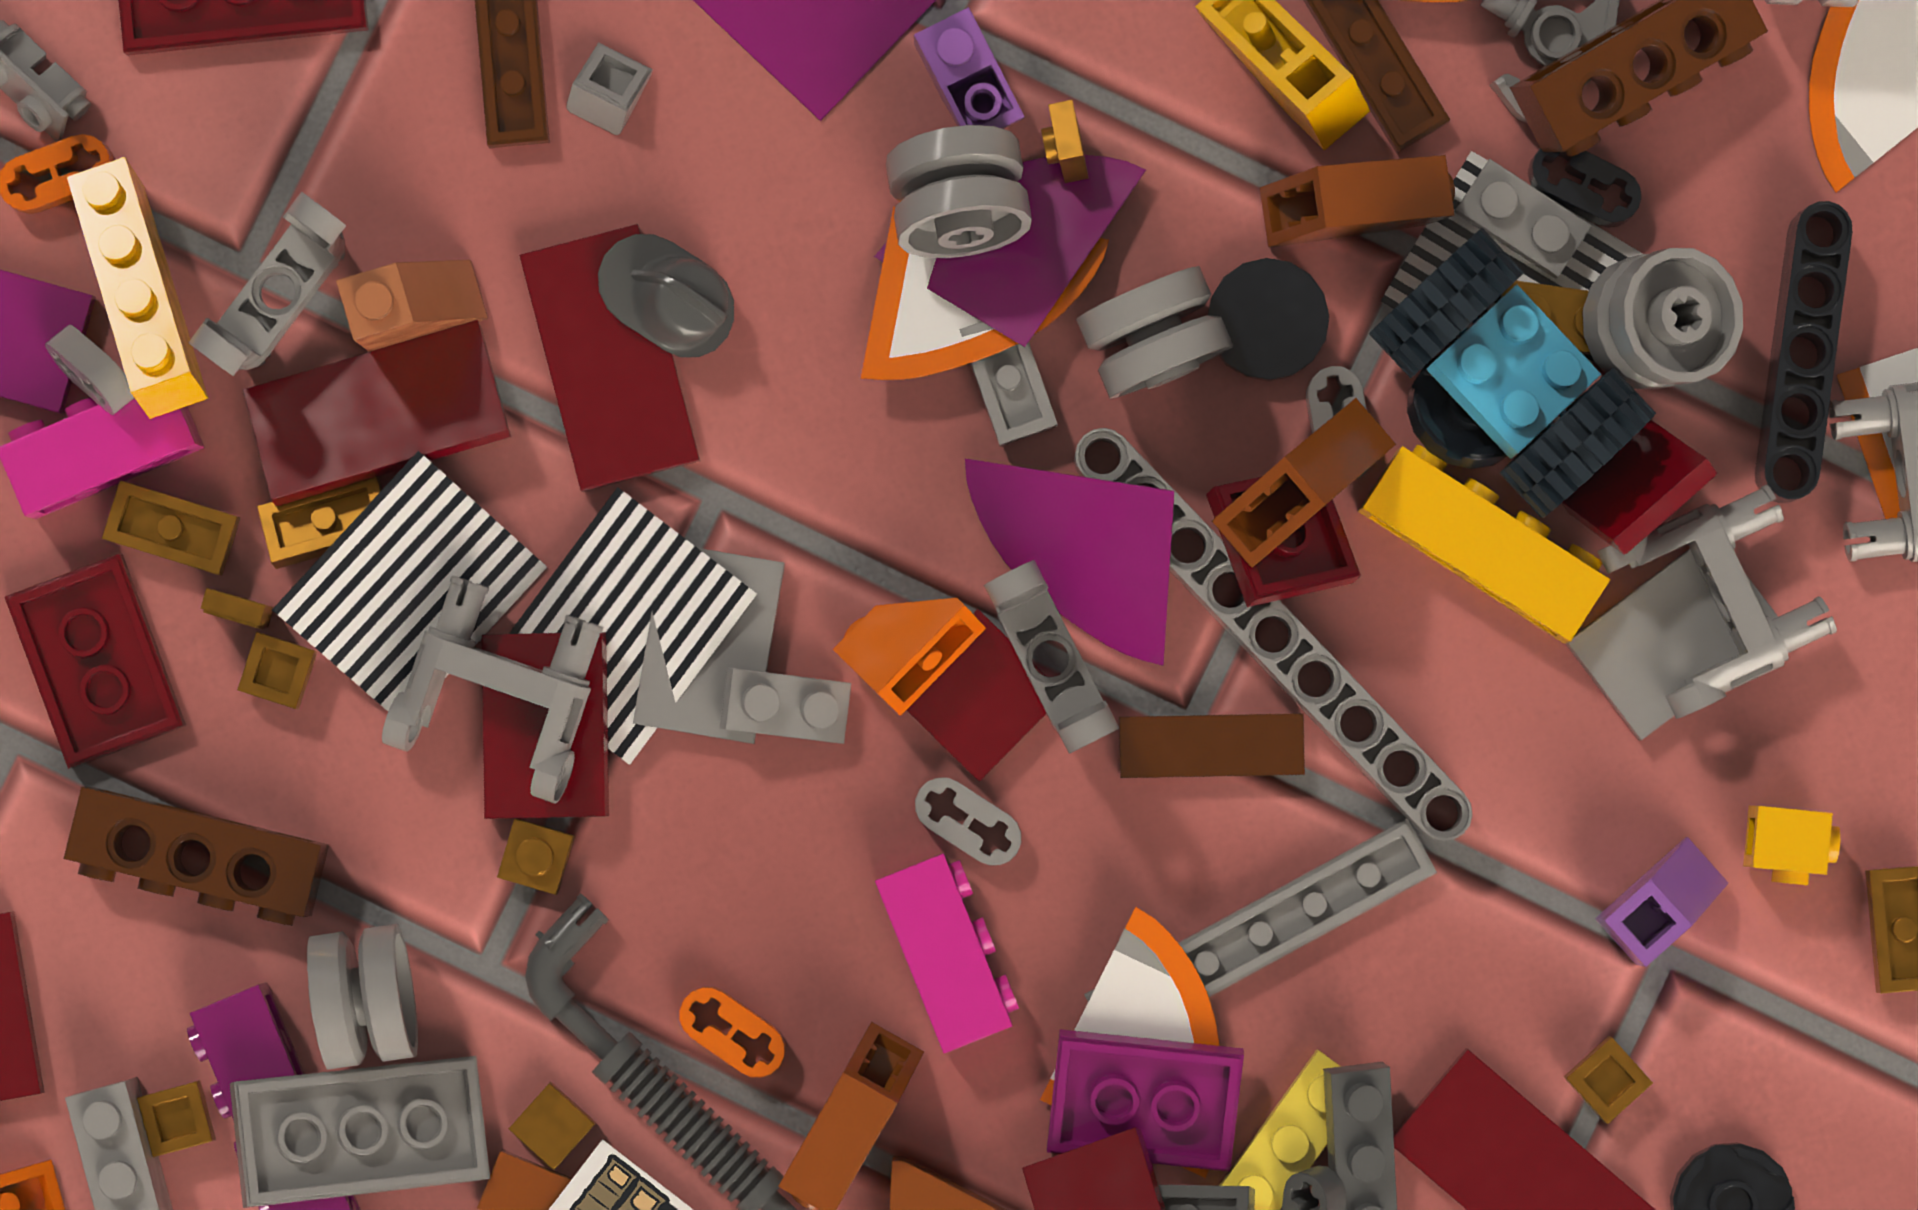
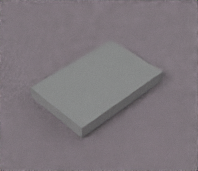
M698 548L751 588L757 595L677 702H675L653 612L651 613L633 724L755 744L756 733L720 729L727 668L767 672L785 563Z
M1690 549L1573 637L1571 642L1565 643L1639 741L1643 740L1674 716L1666 696L1687 686L1684 681L1685 679L1739 655L1737 647ZM1748 578L1765 616H1769L1771 620L1777 618V614Z

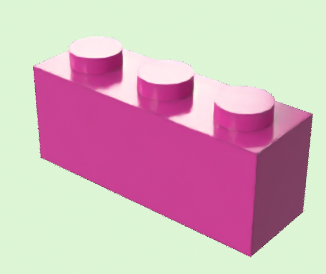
M87 398L67 407L65 411L68 418L47 427L43 420H36L10 431L8 434L11 442L0 446V459L24 516L38 519L119 484L120 480L128 481L205 447L187 406L150 419L135 398L114 415L106 412L93 399Z
M942 853L875 880L943 1053L945 1054L1012 1027L1013 1025L1008 1013L1019 1009L1006 974L994 979L986 955L996 952L983 917L971 921L963 898L973 895V891L961 861L958 860L948 864L945 854Z

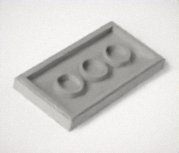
M476 1056L230 1083L243 1208L490 1179Z

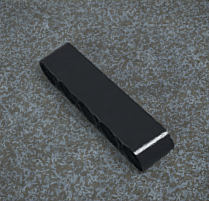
M1819 201L1806 207L1792 219L1787 231L1755 467V482L1758 489L1768 485L1777 498L1773 501L1777 503L1792 502L1810 494L1817 486L1820 477L1853 233L1852 221L1848 212L1839 204L1830 201ZM1810 217H1821L1830 223L1834 237L1829 247H1819L1809 240L1806 234V224ZM1802 277H1812L1822 283L1825 289V300L1820 308L1806 306L1800 300L1798 284ZM1795 337H1804L1815 345L1817 360L1811 369L1801 368L1792 361L1789 348ZM1788 397L1802 400L1809 410L1808 423L1801 430L1789 427L1782 418L1781 408L1783 402ZM1786 457L1798 464L1801 470V480L1795 490L1788 491L1776 483L1773 477V468L1779 458Z

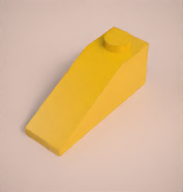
M1202 0L1195 6L1198 13L1282 109L1324 151L1370 112L1353 75L1276 0Z

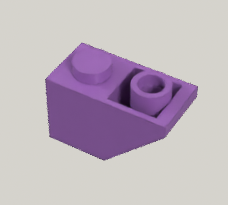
M969 7L914 34L915 47L942 101L957 126L983 125L1004 129L1024 119L1025 116Z
M1685 837L1595 919L1636 965L1647 967L1698 920L1728 885V882L1688 837Z

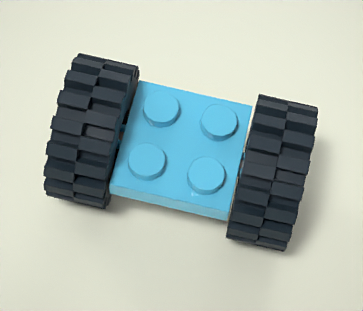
M1481 228L1393 309L1369 335L1410 378L1419 372L1458 334L1461 336L1426 370L1510 459L1516 456L1500 474L1541 518H1544L1623 448L1654 417L1656 412L1614 368L1576 399L1601 373L1517 284L1481 318L1478 317L1524 274L1518 265Z

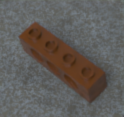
M1658 0L1509 88L1542 151H1566L1568 157L1600 142L1601 138L1598 131L1617 121L1619 127L1647 115L1652 111L1649 101L1666 91L1670 97H1673L1695 87L1703 80L1699 72L1717 61L1720 67H1724L1746 57L1753 51L1750 42L1767 33L1768 30L1753 0ZM1690 20H1693L1698 25L1701 35L1700 42L1694 51L1688 47L1684 38L1685 27ZM1640 49L1647 54L1650 61L1649 73L1643 81L1637 77L1633 68L1634 57ZM1589 79L1595 82L1599 90V101L1592 111L1585 106L1582 100V89Z
M81 787L63 859L80 863L78 874L114 882L116 872L140 877L137 888L144 891L174 897L176 887L200 892L197 901L199 904L233 911L235 902L238 901L258 906L257 918L293 926L295 916H312L329 844L96 787ZM134 825L142 827L150 838V849L147 855L139 861L129 858L122 848L123 835ZM192 840L202 842L210 852L209 866L198 876L189 873L184 868L181 860L184 847ZM253 854L263 857L270 867V878L267 884L259 890L249 888L241 878V866L245 859Z

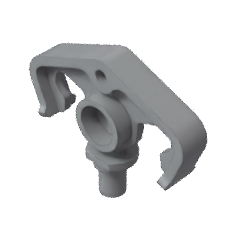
M1482 0L1480 6L1505 20L1504 25L1509 28L1507 34L1515 38L1520 30L1523 31L1524 45L1529 55L1545 67L1614 27L1617 21L1620 0H1595L1581 13H1576L1559 5L1546 6L1535 11L1533 8L1537 0ZM1510 74L1500 76L1490 84L1491 89L1498 95L1516 119L1527 122L1509 88L1520 82V79Z

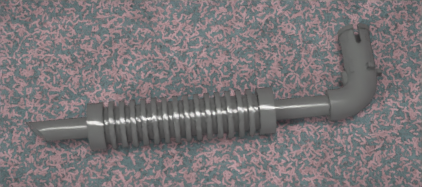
M580 893L574 903L544 934L541 931L535 934L539 940L528 956L525 974L529 995L546 1018L552 1021L556 1017L602 1060L592 1073L604 1085L610 1081L613 1084L610 1088L613 1093L619 1089L622 1092L618 1097L619 1099L624 1101L626 1098H629L631 1102L628 1107L633 1110L637 1106L640 1109L637 1113L640 1118L646 1114L649 1117L646 1124L650 1127L655 1123L658 1126L655 1130L658 1135L664 1131L667 1134L664 1138L665 1142L675 1141L677 1144L673 1149L676 1152L681 1148L685 1151L681 1157L687 1160L691 1156L694 1159L691 1166L696 1169L700 1165L703 1168L700 1172L703 1177L709 1173L712 1176L709 1180L712 1186L716 1182L721 1184L718 1191L723 1194L727 1190L730 1193L727 1200L732 1202L734 1199H737L739 1201L736 1206L738 1210H797L777 1191L780 1188L778 1186L784 1175L774 1166L768 1170L765 1166L769 1161L765 1158L759 1162L756 1157L760 1153L756 1149L750 1153L747 1150L750 1147L747 1141L741 1145L738 1141L742 1136L738 1132L732 1136L729 1132L733 1128L729 1124L723 1128L720 1125L724 1120L723 1118L718 1116L716 1120L713 1119L711 1115L715 1111L711 1107L705 1111L702 1108L705 1104L702 1099L696 1103L693 1098L697 1094L693 1090L687 1094L684 1090L688 1086L684 1082L678 1086L675 1083L679 1078L677 1075L673 1074L671 1078L667 1076L666 1073L670 1069L666 1065L660 1069L657 1066L660 1063L657 1057L651 1061L648 1056L652 1052L648 1048L642 1052L639 1048L643 1044L632 1033L628 1032L620 1042H617L572 999L576 994L563 981V976L575 964L571 959L601 926L609 921L596 908L578 926L577 922L593 906Z

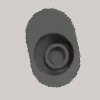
M635 234L618 241L604 255L598 271L599 293L607 310L622 324L653 342L661 349L678 357H701L715 351L728 337L734 322V299L727 282L712 267L672 241L654 234Z

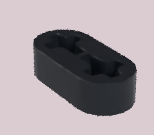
M1540 148L1530 161L1528 177L1532 187L1567 210L1599 226L1607 228L1618 227L1627 222L1639 208L1642 196L1640 186L1635 177L1586 150L1568 157L1566 151L1543 152ZM1558 156L1563 157L1568 161L1565 171L1582 180V182L1578 184L1568 178H1562L1557 185L1551 184L1547 181L1549 170L1542 166V162L1552 163ZM1590 184L1604 191L1612 184L1618 185L1622 188L1619 198L1627 203L1626 208L1618 205L1611 213L1601 208L1604 198L1600 194L1588 189V185Z

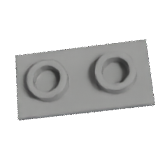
M0 20V89L17 104L19 114L30 127L38 132L45 131L56 142L62 140L68 116L77 121L90 108L91 103L85 98L87 91L56 62L39 76L33 69L46 59L47 53L22 31L17 24L9 26L4 20Z

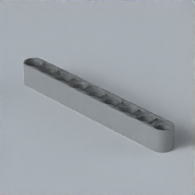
M1107 428L1094 429L1085 434L1077 444L1074 463L1079 476L1175 491L1136 449L1115 430ZM1094 442H1109L1116 448L1120 461L1114 471L1107 474H1098L1089 469L1085 463L1084 454L1088 446ZM1175 491L1172 535L1179 530H1192L1203 540L1204 550L1199 560L1188 564L1178 561L1171 553L1170 572L1397 810L1409 820L1418 832L1429 839L1438 841L1454 840L1464 834L1470 826L1472 819L1471 803L1466 795L1280 600L1247 607L1245 601H1243L1240 606L1234 608L1223 607L1217 603L1212 592L1214 581L1222 574L1229 573L1235 575L1222 539ZM1265 618L1278 619L1287 628L1288 641L1279 652H1267L1260 648L1256 642V627ZM1306 663H1320L1326 667L1330 674L1331 682L1329 689L1320 697L1315 698L1306 695L1298 685L1299 671ZM1353 706L1362 707L1372 717V732L1368 738L1361 742L1349 740L1341 731V717L1347 709ZM1394 751L1407 753L1415 764L1414 777L1409 783L1400 787L1388 782L1383 772L1385 759ZM1440 795L1447 796L1453 800L1458 812L1453 826L1444 831H1438L1431 827L1426 818L1427 805L1433 798Z

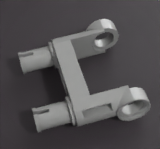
M303 192L299 194L283 216L291 225L220 320L215 323L206 318L188 342L232 376L238 370H249L266 363L264 360L271 356L272 350L332 270L339 265L340 259L343 260L345 256V239L342 231L346 225ZM274 275H286L290 277L295 285L293 301L282 309L268 307L261 296L265 281Z
M1918 382L1890 385L1888 389L1883 390L1882 396L1843 401L1831 400L1828 411L1829 418L1850 415L1855 417L1854 421L1829 424L1834 440L1885 432L1891 438L1900 508L1897 518L1844 523L1843 539L1870 538L1868 543L1844 546L1848 561L1853 562L1857 561V559L1902 554L1905 560L1909 559L1911 562H1917Z
M1764 485L1759 490L1721 508H1718L1716 504H1705L1664 523L1653 530L1625 555L1611 545L1597 551L1607 573H1611L1630 564L1632 569L1688 544L1737 647L1739 655L1685 679L1684 681L1687 686L1666 696L1676 719L1713 704L1726 697V692L1784 666V662L1789 659L1788 653L1828 634L1832 635L1837 632L1833 617L1824 618L1809 626L1807 625V621L1830 611L1820 596L1773 620L1769 616H1765L1734 551L1736 547L1735 541L1784 520L1780 505L1773 506L1758 514L1754 513V509L1777 499L1768 485Z
M1035 560L1027 562L986 583L984 587L995 606L997 617L1052 726L1060 735L1068 753L1070 754L1118 730L1119 726L1106 700L1103 701L1048 592V586ZM1056 641L1067 650L1069 657L1068 666L1060 675L1054 677L1043 676L1034 668L1032 662L1033 652L1042 642Z
M452 575L450 579L451 584L436 628L430 626L428 632H424L405 692L398 693L390 706L383 727L382 742L406 752L413 747L422 726L429 727L446 673L549 708L529 768L535 769L531 783V795L556 804L567 787L573 769L575 753L570 749L591 690L589 687L590 681L586 680L585 676L599 635L604 627L566 615L565 624L551 666H544L543 670L475 647L476 641L471 640V636L489 587L478 583L474 584L472 581Z

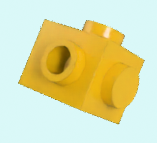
M1749 806L1743 867L1772 869L1771 882L1809 885L1810 873L1827 875L1828 863L1837 862L1840 850L1839 826H1832L1833 813Z

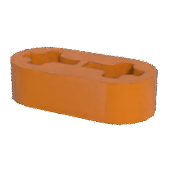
M80 134L65 138L15 157L7 162L0 171V195L7 204L19 212L33 214L48 210L73 200L67 177L79 172L73 171L62 175L60 169L73 165L78 161L76 151L84 148L91 155H100V161L92 165V168L114 161V156L108 146L94 136ZM27 169L35 177L51 173L53 179L38 184L35 187L36 198L29 200L22 193L13 192V187L21 183L19 173Z
M703 986L693 990L683 1000L679 1009V1021L683 1030L690 1038L739 1072L749 1077H765L772 1074L781 1065L786 1049L782 1033L774 1025L725 991L716 987ZM711 998L718 1000L721 1006L717 1013L722 1019L732 1025L730 1031L726 1034L711 1024L703 1031L699 1030L694 1025L698 1015L691 1009L693 1003L698 1001L699 1003L706 1004ZM737 1030H740L752 1039L758 1038L761 1033L767 1034L772 1039L768 1049L775 1055L773 1060L768 1063L760 1059L754 1066L748 1064L744 1060L748 1050L741 1043L733 1039Z

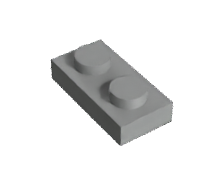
M1491 159L1487 161L1454 211L1479 229L1483 228L1488 235L1555 279L1559 277L1592 227V225Z
M979 322L959 330L961 336L964 337L993 328L983 322ZM1029 342L1026 347L1017 344L1000 353L970 363L1000 447L1058 426Z
M727 668L720 729L844 744L851 683Z

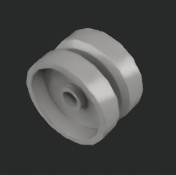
M983 125L941 128L910 138L898 144L887 155L886 170L890 194L900 202L895 206L894 212L898 245L907 253L926 258L971 256L999 249L1018 240L1030 230L1032 217L1028 193L1018 182L1023 172L1019 140L1011 131L995 126Z
M1667 248L1650 254L1628 257L1608 266L1591 285L1583 307V333L1594 362L1605 374L1614 368L1633 389H1660L1671 387L1675 384L1694 383L1720 372L1735 354L1743 331V302L1733 277L1715 258L1694 248Z
M1200 266L1190 267L1149 282L1106 301L1077 317V324L1088 349L1100 351L1125 342L1129 346L1105 359L1098 369L1109 399L1119 398L1146 387L1152 389L1178 379L1200 368V364L1233 347L1222 317L1208 315L1183 324L1181 322V318L1204 307L1211 297L1210 289Z
M399 924L365 928L359 940L358 960L351 940L343 931L310 936L307 945L310 1008L318 1046L327 1070L362 1064L367 1052V1030L372 1047L383 1062L417 1056L418 1024L415 994L408 952Z

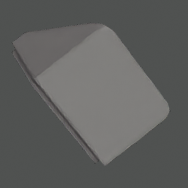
M598 42L572 84L566 108L570 113L614 135H619L635 108L653 69Z

